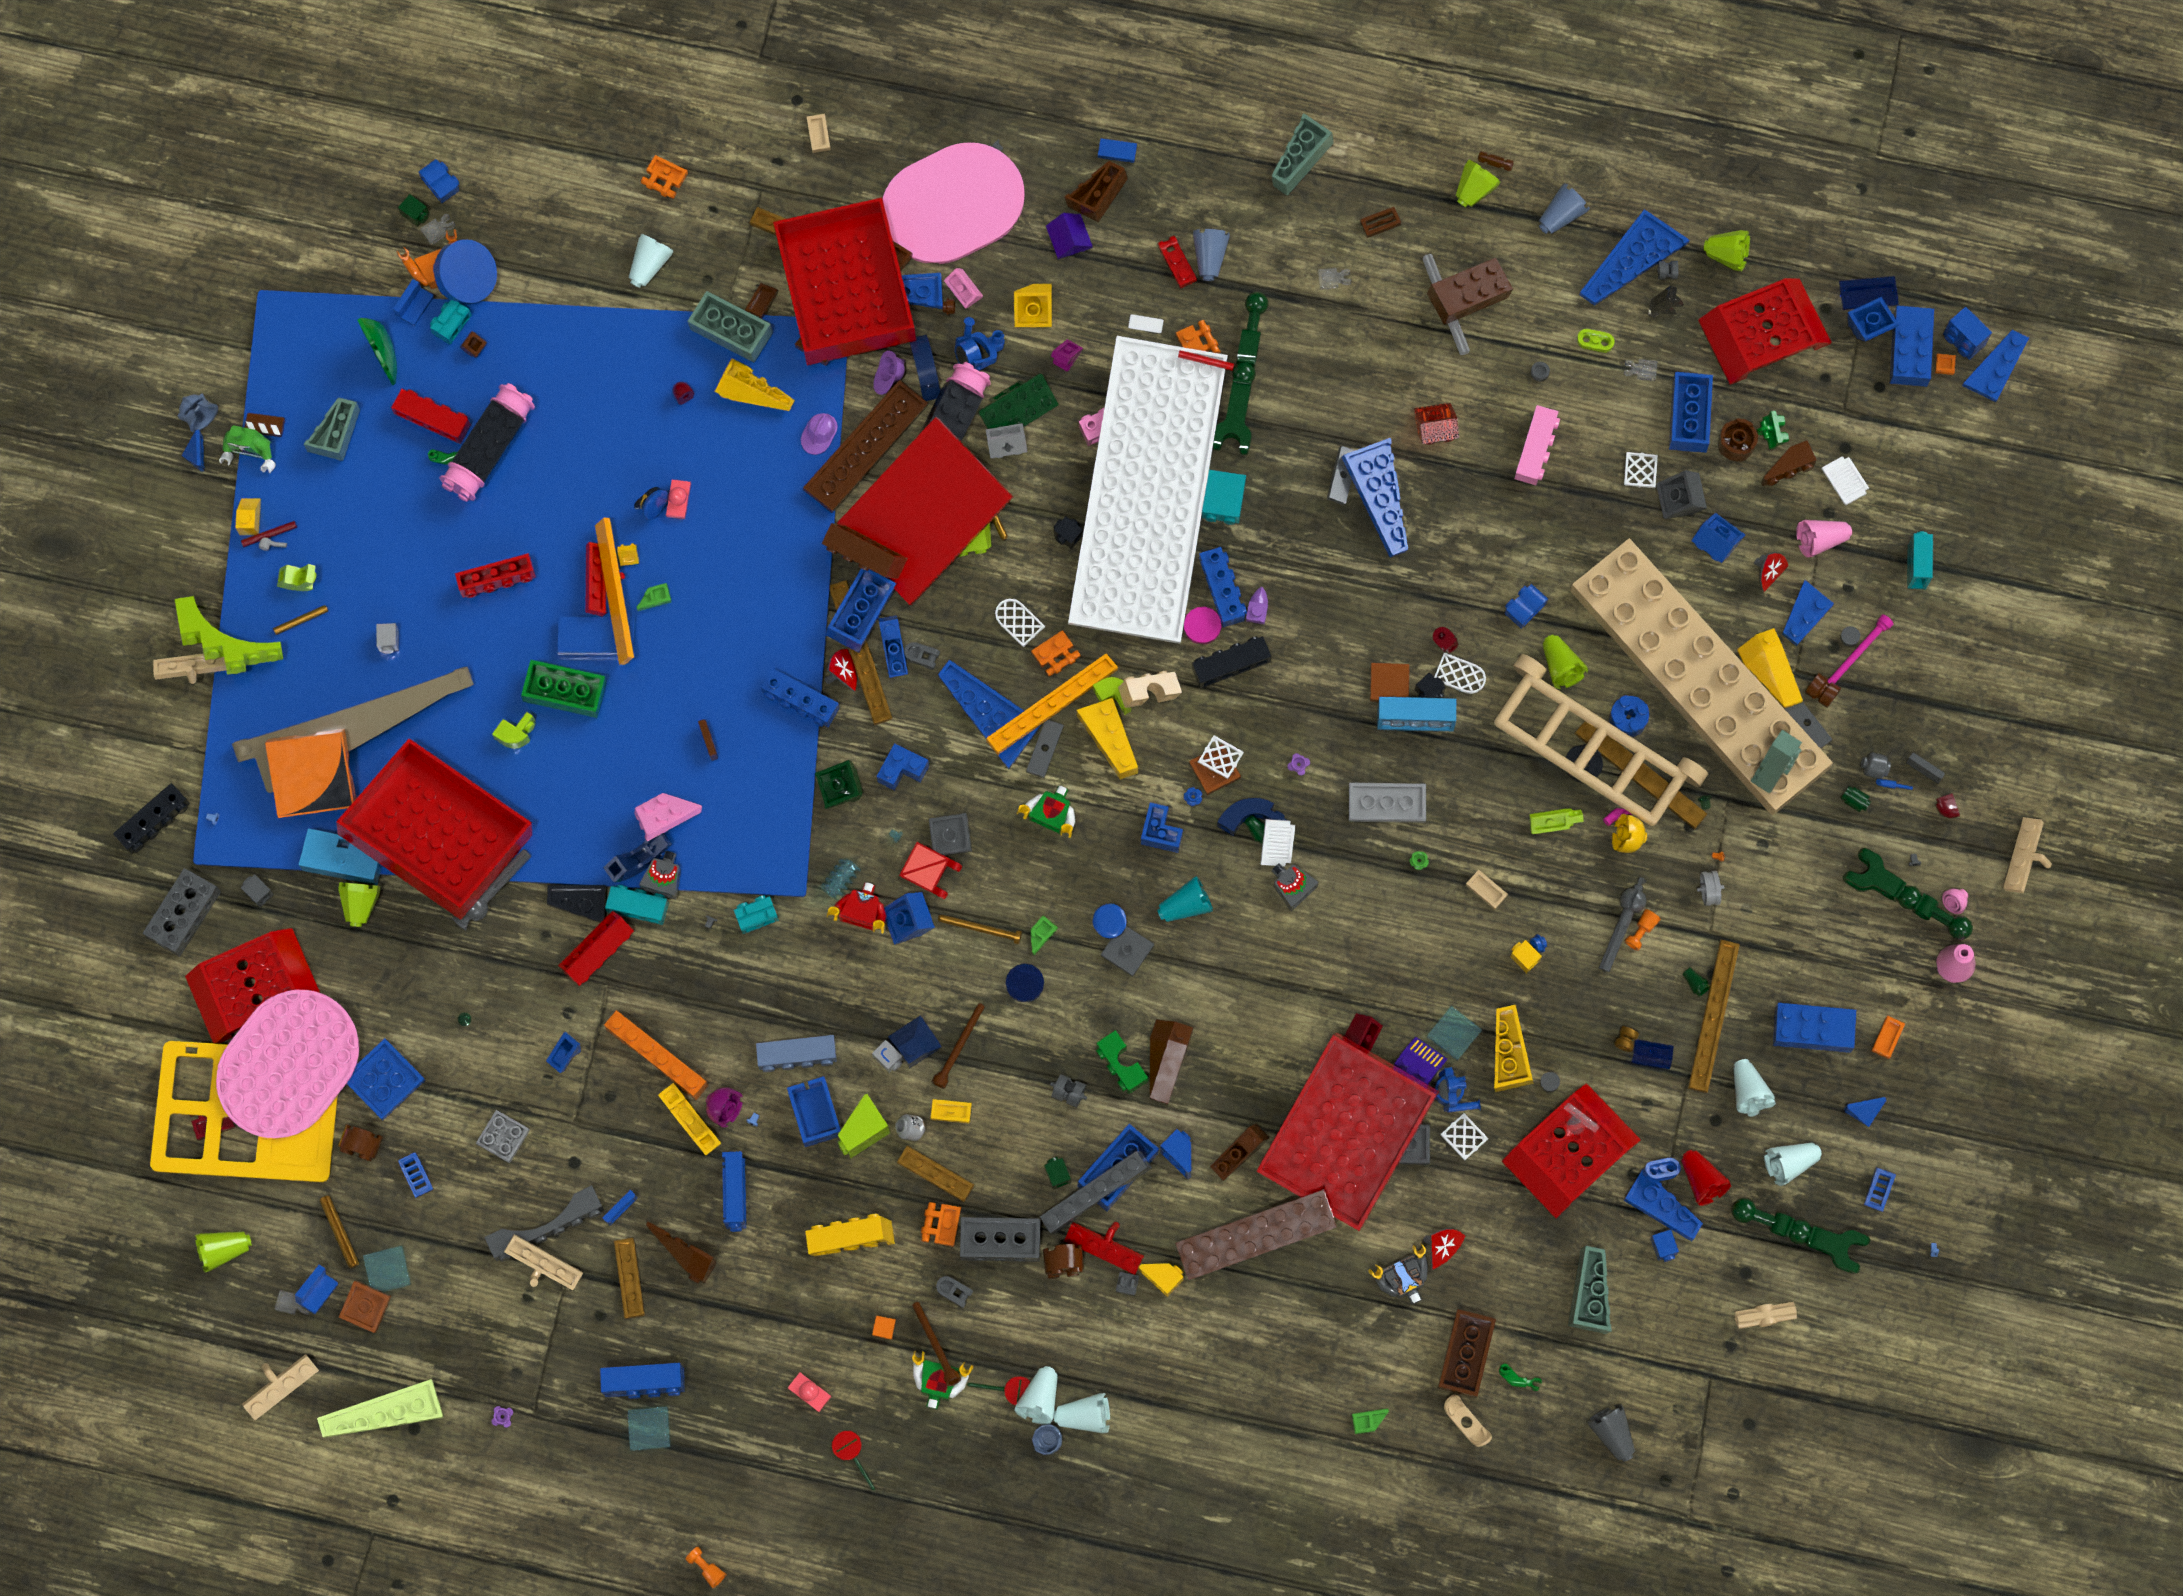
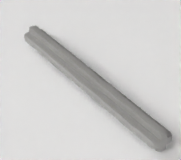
M1432 254L1423 256V262L1432 284L1442 280ZM1458 319L1448 323L1460 355L1468 354L1470 349Z

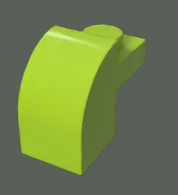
M307 564L302 568L291 565L281 567L279 569L277 587L295 591L312 590L313 583L316 580L315 565Z
M1108 677L1093 684V691L1099 702L1113 698V700L1116 699L1124 715L1131 712V707H1124L1118 689L1124 682L1123 680L1116 677Z
M526 712L516 727L503 719L492 735L496 741L508 748H521L530 742L529 736L526 733H530L533 730L535 719Z

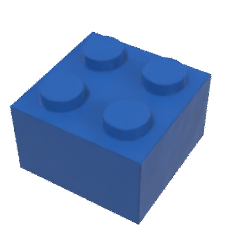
M1964 307L1949 321L1943 333L1947 342L1953 344L1958 349V352L1969 360L1986 346L1992 334L1967 307Z

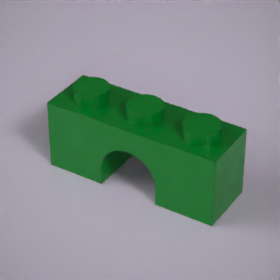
M1116 1030L1096 1043L1098 1049L1095 1051L1101 1060H1106L1108 1071L1112 1076L1114 1074L1119 1079L1117 1084L1123 1092L1126 1090L1130 1094L1148 1082V1077L1138 1062L1129 1067L1122 1066L1118 1062L1119 1055L1127 1050V1046Z

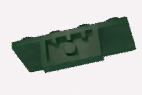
M1039 373L1026 382L1017 381L988 399L991 404L979 410L978 413L987 429L1023 423L1024 427L1058 406V402L1043 375Z

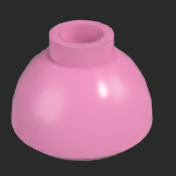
M1949 889L1942 894L1943 904L1951 913L1961 914L1966 909L1968 893L1964 889Z

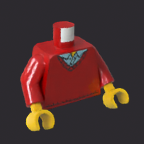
M865 882L862 892L852 890L851 893L843 896L833 907L828 909L826 917L834 915V921H837L839 915L841 922L872 930L874 933L876 929H881L883 934L887 916L884 905L880 902L879 897L873 895L875 885Z

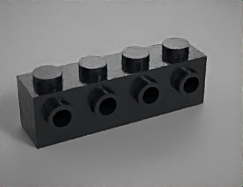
M1255 636L1248 639L1244 644L1236 643L1230 646L1228 650H1218L1207 658L1202 656L1195 659L1192 663V670L1201 689L1270 663L1271 654L1264 637L1258 638Z
M170 783L117 829L113 835L131 854L137 853L149 839L152 840L158 835V831L163 827L169 826L173 822L174 817L184 813L190 803Z

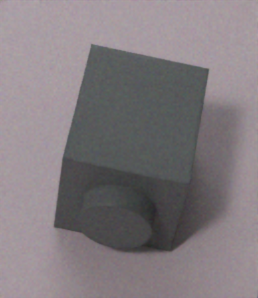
M256 875L248 877L241 887L259 908L274 895Z

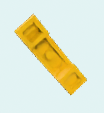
M674 1083L658 1094L705 1156L721 1145V1142L707 1127Z

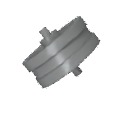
M1717 871L1701 872L1700 888H1697V892L1701 891L1704 906L1720 905L1721 889H1724V885L1720 884Z

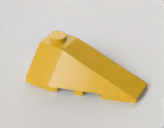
M731 358L715 390L716 393L723 398L790 411L795 401L779 388L770 387L766 383L767 380L760 377L759 379L752 374L753 370L750 367Z
M1774 628L1756 634L1737 649L1743 664L1757 677L1760 683H1763L1769 689L1771 695L1784 708L1803 702L1785 651Z

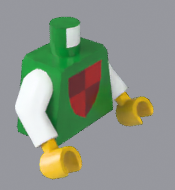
M1058 786L1054 794L1045 791L1044 794L1037 795L1025 805L1019 806L1016 814L1023 813V819H1026L1029 814V821L1052 830L1061 836L1063 833H1068V838H1071L1075 824V814L1070 801L1065 799L1068 789Z
M914 1351L912 1360L914 1362L913 1377L916 1386L923 1395L929 1396L926 1407L938 1410L940 1399L949 1401L950 1398L956 1397L965 1388L969 1374L973 1370V1365L970 1366L969 1370L964 1368L965 1362L962 1363L960 1368L951 1367L958 1371L961 1381L954 1386H947L943 1379L944 1370L941 1364L924 1360L925 1352L923 1351L922 1357L918 1358L915 1355L916 1351Z

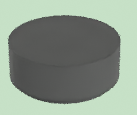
M1536 362L1531 368V377L1539 382L1546 380L1550 373L1549 366L1544 362Z
M1846 627L1843 629L1840 639L1844 645L1854 646L1860 640V632L1855 627Z
M1553 1072L1543 1074L1540 1079V1086L1546 1092H1554L1560 1085L1559 1076Z

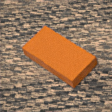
M1887 1015L1871 1051L1890 1059L1905 1023Z

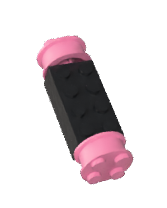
M967 362L954 364V372L944 383L919 434L935 417H938L962 441L984 398L983 392L985 388L991 384L990 376L985 372H979L974 369V366Z
M510 383L499 386L500 391L496 397L490 399V404L452 462H449V469L445 475L439 477L444 489L449 492L454 491L465 502L476 499V492L480 487H484L485 481L518 430L527 421L526 415L535 408V405L532 403L533 398L525 393L518 392L517 388Z

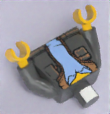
M1422 1243V1248L1419 1251H1416L1414 1245L1412 1246L1416 1257L1412 1254L1383 1270L1375 1264L1377 1267L1375 1273L1371 1269L1368 1270L1369 1274L1375 1277L1374 1279L1381 1291L1398 1299L1407 1296L1412 1305L1422 1300L1418 1289L1424 1286L1428 1272L1425 1256L1426 1248Z

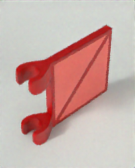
M916 842L899 876L942 899H946L948 893L938 888L937 885L947 866L960 872L962 865Z

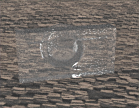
M1567 1103L1564 1107L1566 1111L1573 1115L1566 1123L1569 1133L1579 1135L1584 1132L1586 1126L1596 1133L1600 1128L1599 1125L1571 1103Z

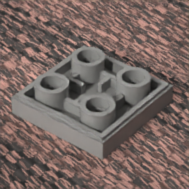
M496 1110L476 1144L510 1163L530 1129Z

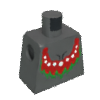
M665 851L663 860L653 858L640 882L641 890L677 899L681 868L679 865L674 864L675 853Z
M1278 863L1271 870L1278 878L1274 882V888L1291 912L1318 887L1319 882L1294 864L1286 870Z

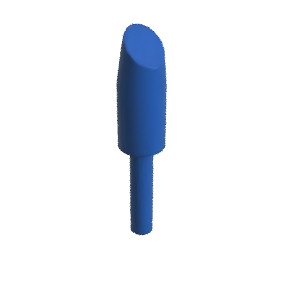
M1876 780V784L1882 787L1913 789V786L1897 784L1896 781Z

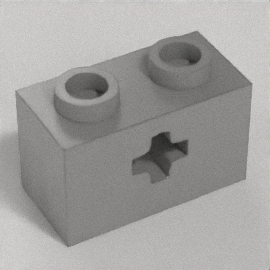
M1023 423L986 429L990 458H1002L1008 455H1019L1028 452Z

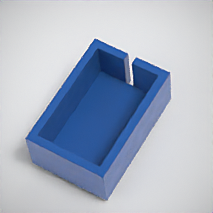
M824 1076L807 1081L810 1088L806 1090L804 1083L787 1088L805 1147L837 1138L841 1131Z

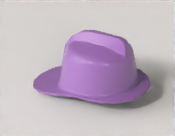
M892 351L883 353L875 374L874 389L880 395L887 393L892 384L901 380L904 375L905 361L902 358L896 357Z
M822 413L813 416L809 420L801 437V445L806 452L817 455L827 450L838 429L835 418L829 414Z

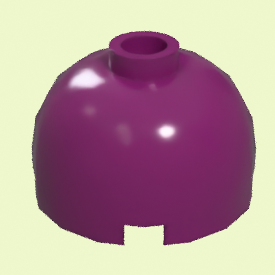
M729 1087L715 1090L706 1099L707 1116L718 1126L728 1127L726 1124L729 1121L733 1123L741 1111L743 1103L740 1102V1097L743 1098V1095Z

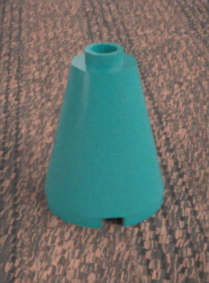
M1197 876L1159 904L1160 909H1157L1161 920L1165 919L1169 922L1213 911L1209 897L1201 887L1203 885Z

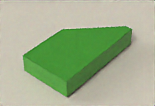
M667 583L649 587L641 602L637 605V610L641 611L671 603Z
M1042 916L1031 928L1033 955L1042 948L1058 929L1045 916Z
M1389 1409L1352 1414L1355 1434L1375 1432L1388 1414Z

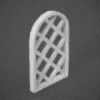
M1006 599L1000 602L996 608V620L1022 647L1026 646L1045 628L1018 600ZM1007 602H1014L1013 607H1006ZM998 610H1004V616H998ZM1006 610H1013V616H1006ZM1016 610H1023V616H1016ZM1025 611L1031 616H1025ZM999 619H1004V625L1000 622ZM1006 619H1013V625H1006ZM1016 619H1023V624L1015 625ZM1025 619H1032V625H1025ZM1034 619H1035L1040 625H1034ZM1007 628H1013V633ZM1015 628H1022V634H1015ZM1025 628H1032V634H1025ZM1034 628H1040L1034 633ZM1025 637H1030V638L1024 643Z
M1447 653L1443 654L1435 678H1437L1438 672L1441 670L1442 675L1438 676V678L1444 677L1446 681L1444 684L1446 686L1469 694L1482 690L1485 685L1486 676L1481 667ZM1445 657L1447 663L1442 665ZM1447 657H1449V658H1451V659H1454V660L1451 661V662H1449V660H1448ZM1457 662L1460 668L1453 670L1451 664ZM1460 662H1462V663H1464V664H1467V665H1465V666L1462 667L1461 664H1460ZM1449 666L1451 671L1445 674L1442 668ZM1470 667L1472 673L1466 675L1463 669ZM1461 670L1463 676L1457 679L1455 672ZM1481 672L1483 678L1478 680L1476 674ZM1453 674L1455 680L1449 682L1446 676ZM1473 675L1476 681L1469 683L1467 677ZM1465 678L1467 685L1461 687L1459 681ZM1477 683L1479 689L1473 691L1471 686Z

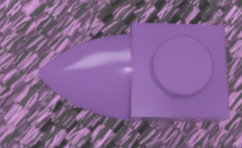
M1260 587L1249 601L1246 621L1265 624L1268 599L1263 587Z

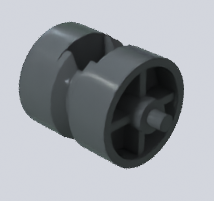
M1061 1074L1057 1082H1051L1050 1084L1053 1086L1051 1098L1061 1102L1066 1100V1104L1075 1108L1078 1107L1082 1099L1087 1100V1096L1084 1093L1086 1084L1077 1080L1072 1082L1071 1078Z

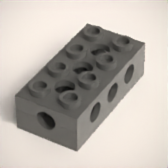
M184 868L142 934L150 941L180 957L221 891L217 886ZM196 893L194 898L189 899L192 894ZM185 910L183 915H179L180 911ZM175 926L173 931L168 932L170 927Z
M961 1217L960 1259L968 1261L1040 1262V1219ZM982 1235L986 1237V1240L983 1243H978L975 1241L976 1238ZM998 1236L1006 1238L1003 1243H997L995 1239ZM1018 1236H1023L1026 1240L1024 1243L1018 1244L1015 1242V1239Z

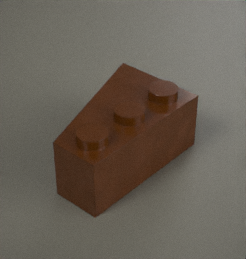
M1108 161L1091 175L1092 177L1085 183L1079 184L1078 188L1071 194L1068 193L1064 196L1068 208L1096 222L1100 221L1128 179L1125 168L1111 161Z

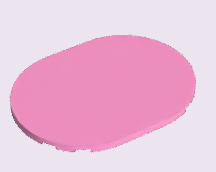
M960 143L946 147L904 168L892 179L886 188L883 203L892 239L912 252V258L918 262L945 264L957 261L996 242L1013 228L1023 210L1024 184L1019 170L1010 158L991 146L980 143Z
M290 990L277 994L263 1002L228 1044L218 1064L217 1093L223 1109L230 1119L245 1131L265 1138L290 1137L305 1131L316 1123L348 1083L357 1065L359 1039L351 1017L336 1001L315 991Z

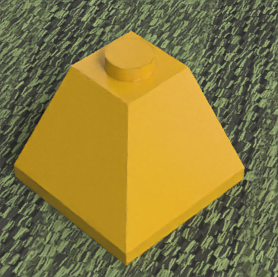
M1031 284L1014 291L1015 327H1052V284Z

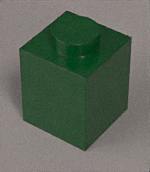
M410 194L398 207L400 214L417 227L428 219L429 211L427 206Z
M1058 1157L1049 1159L1044 1168L1053 1190L1070 1184L1071 1178L1063 1158L1058 1159Z

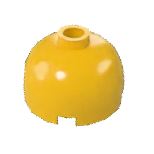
M1622 814L1618 817L1614 825L1617 827L1616 834L1612 833L1613 849L1622 853L1636 852L1647 840V832L1643 822L1632 815Z

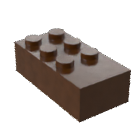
M1493 258L1431 284L1427 295L1445 325L1507 299L1513 288L1496 258Z
M831 523L822 541V544L827 546L826 550L834 554L839 553L843 555V559L859 563L858 567L866 571L870 569L887 578L898 579L908 559L842 524Z
M1457 1309L1438 1389L1472 1398L1478 1397L1496 1319Z

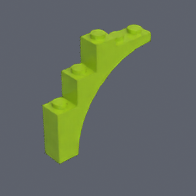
M194 596L175 599L183 646L202 643L205 660L224 657L227 675L246 672V665H256L258 663L274 662L283 659L281 642L257 643L230 637L211 626L197 608Z

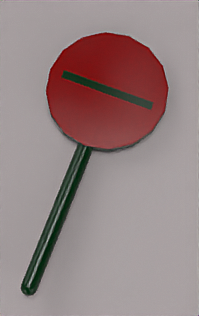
M1019 1376L1010 1379L1005 1387L967 1383V1386L1004 1391L1007 1401L1016 1406L1030 1381Z
M852 1431L838 1433L832 1442L834 1454L841 1460L853 1459L871 1490H875L873 1483L856 1458L862 1446L860 1437Z

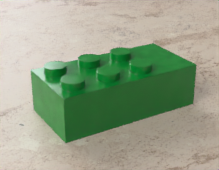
M530 660L521 697L523 702L597 718L606 686V678L598 674Z

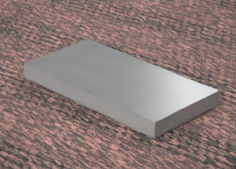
M1349 783V821L1426 823V784Z

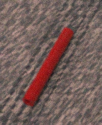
M1179 350V358L1233 371L1234 363Z

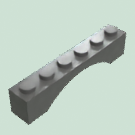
M1135 1151L1044 1213L1040 1218L1048 1231L1056 1234L1093 1205L1152 1169L1142 1152Z
M591 1185L575 1193L564 1211L544 1226L525 1231L500 1229L484 1238L494 1259L503 1262L511 1258L504 1250L514 1234L531 1244H541L547 1240L548 1236L552 1234L554 1236L559 1235L565 1231V1228L571 1225L572 1227L578 1226L583 1223L582 1220L585 1218L597 1217L601 1214L600 1211L604 1209L595 1189Z

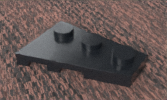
M548 885L547 905L601 923L605 919L606 886Z

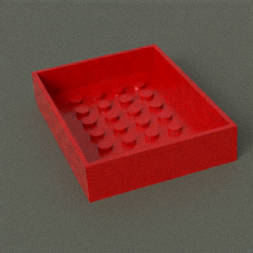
M882 197L773 222L807 365L916 341L915 327Z
M408 739L336 822L337 833L340 837L460 920L532 836V822L411 739Z
M1335 1033L1258 1167L1257 1172L1301 1198L1324 1190L1333 1216L1360 1231L1440 1091L1343 1035Z

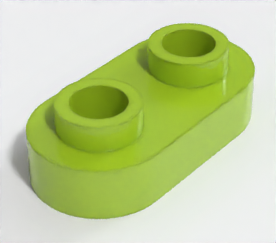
M1583 329L1577 336V343L1581 348L1603 353L1611 351L1615 343L1614 337L1611 334L1591 329ZM1587 338L1589 342H1584L1583 339ZM1606 342L1608 345L1603 346L1601 343Z

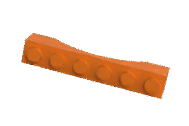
M617 1010L604 1024L608 1032L644 1057L694 1100H697L708 1087L706 1080Z

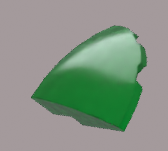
M357 319L363 334L392 385L396 384L397 362L395 350L386 328L380 322L372 319Z

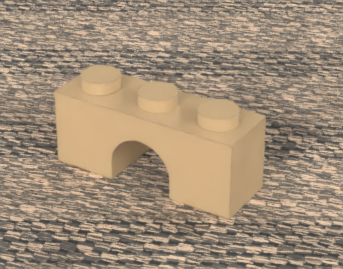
M1167 671L1159 672L1156 675L1144 674L1140 678H1134V676L1127 677L1118 687L1125 708L1141 706L1149 699L1147 690L1155 694L1158 702L1174 700L1182 693L1176 673H1167Z

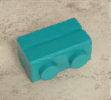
M450 300L449 303L445 302L441 308V314L438 317H434L430 323L431 332L451 345L472 314L467 307L457 301Z
M759 896L755 899V902L750 904L744 902L737 905V909H734L742 934L779 921L770 896Z

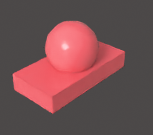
M672 480L668 495L666 517L685 519L691 482Z
M799 1373L788 1387L790 1391L819 1413L831 1398L827 1392L802 1373Z

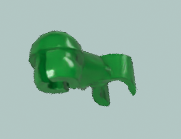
M432 449L428 452V458L432 462L448 465L449 462H452L457 452L454 451L447 454Z
M1508 1364L1500 1366L1499 1374L1511 1386L1524 1388L1528 1386L1533 1391L1539 1390V1387L1532 1384L1534 1382L1541 1384L1542 1380L1540 1378L1529 1380L1525 1377H1519Z

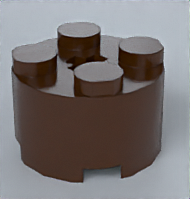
M1740 418L1729 423L1727 422L1722 428L1718 439L1720 454L1729 460L1740 462L1750 457L1758 441V434L1753 427L1754 425L1746 419Z
M346 1124L338 1145L340 1151L352 1156L354 1152L358 1153L359 1158L371 1162L372 1158H376L383 1136L377 1135V1138H375V1134L354 1126L350 1130L351 1126Z
M1075 1244L1057 1245L1051 1251H1049V1248L1043 1249L1045 1274L1048 1275V1279H1056L1060 1277L1059 1275L1067 1274V1277H1076L1084 1270L1081 1245H1078L1076 1248Z

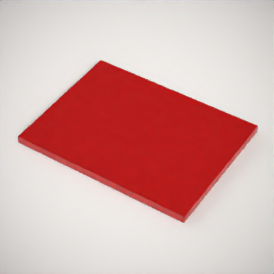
M935 417L836 524L846 525L908 558L899 578L887 579L896 583L895 590L909 605H912L1011 501L1013 496L938 417Z

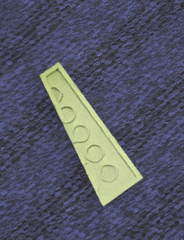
M430 1379L318 1417L317 1420L322 1437L326 1438L440 1419L444 1416L433 1380Z

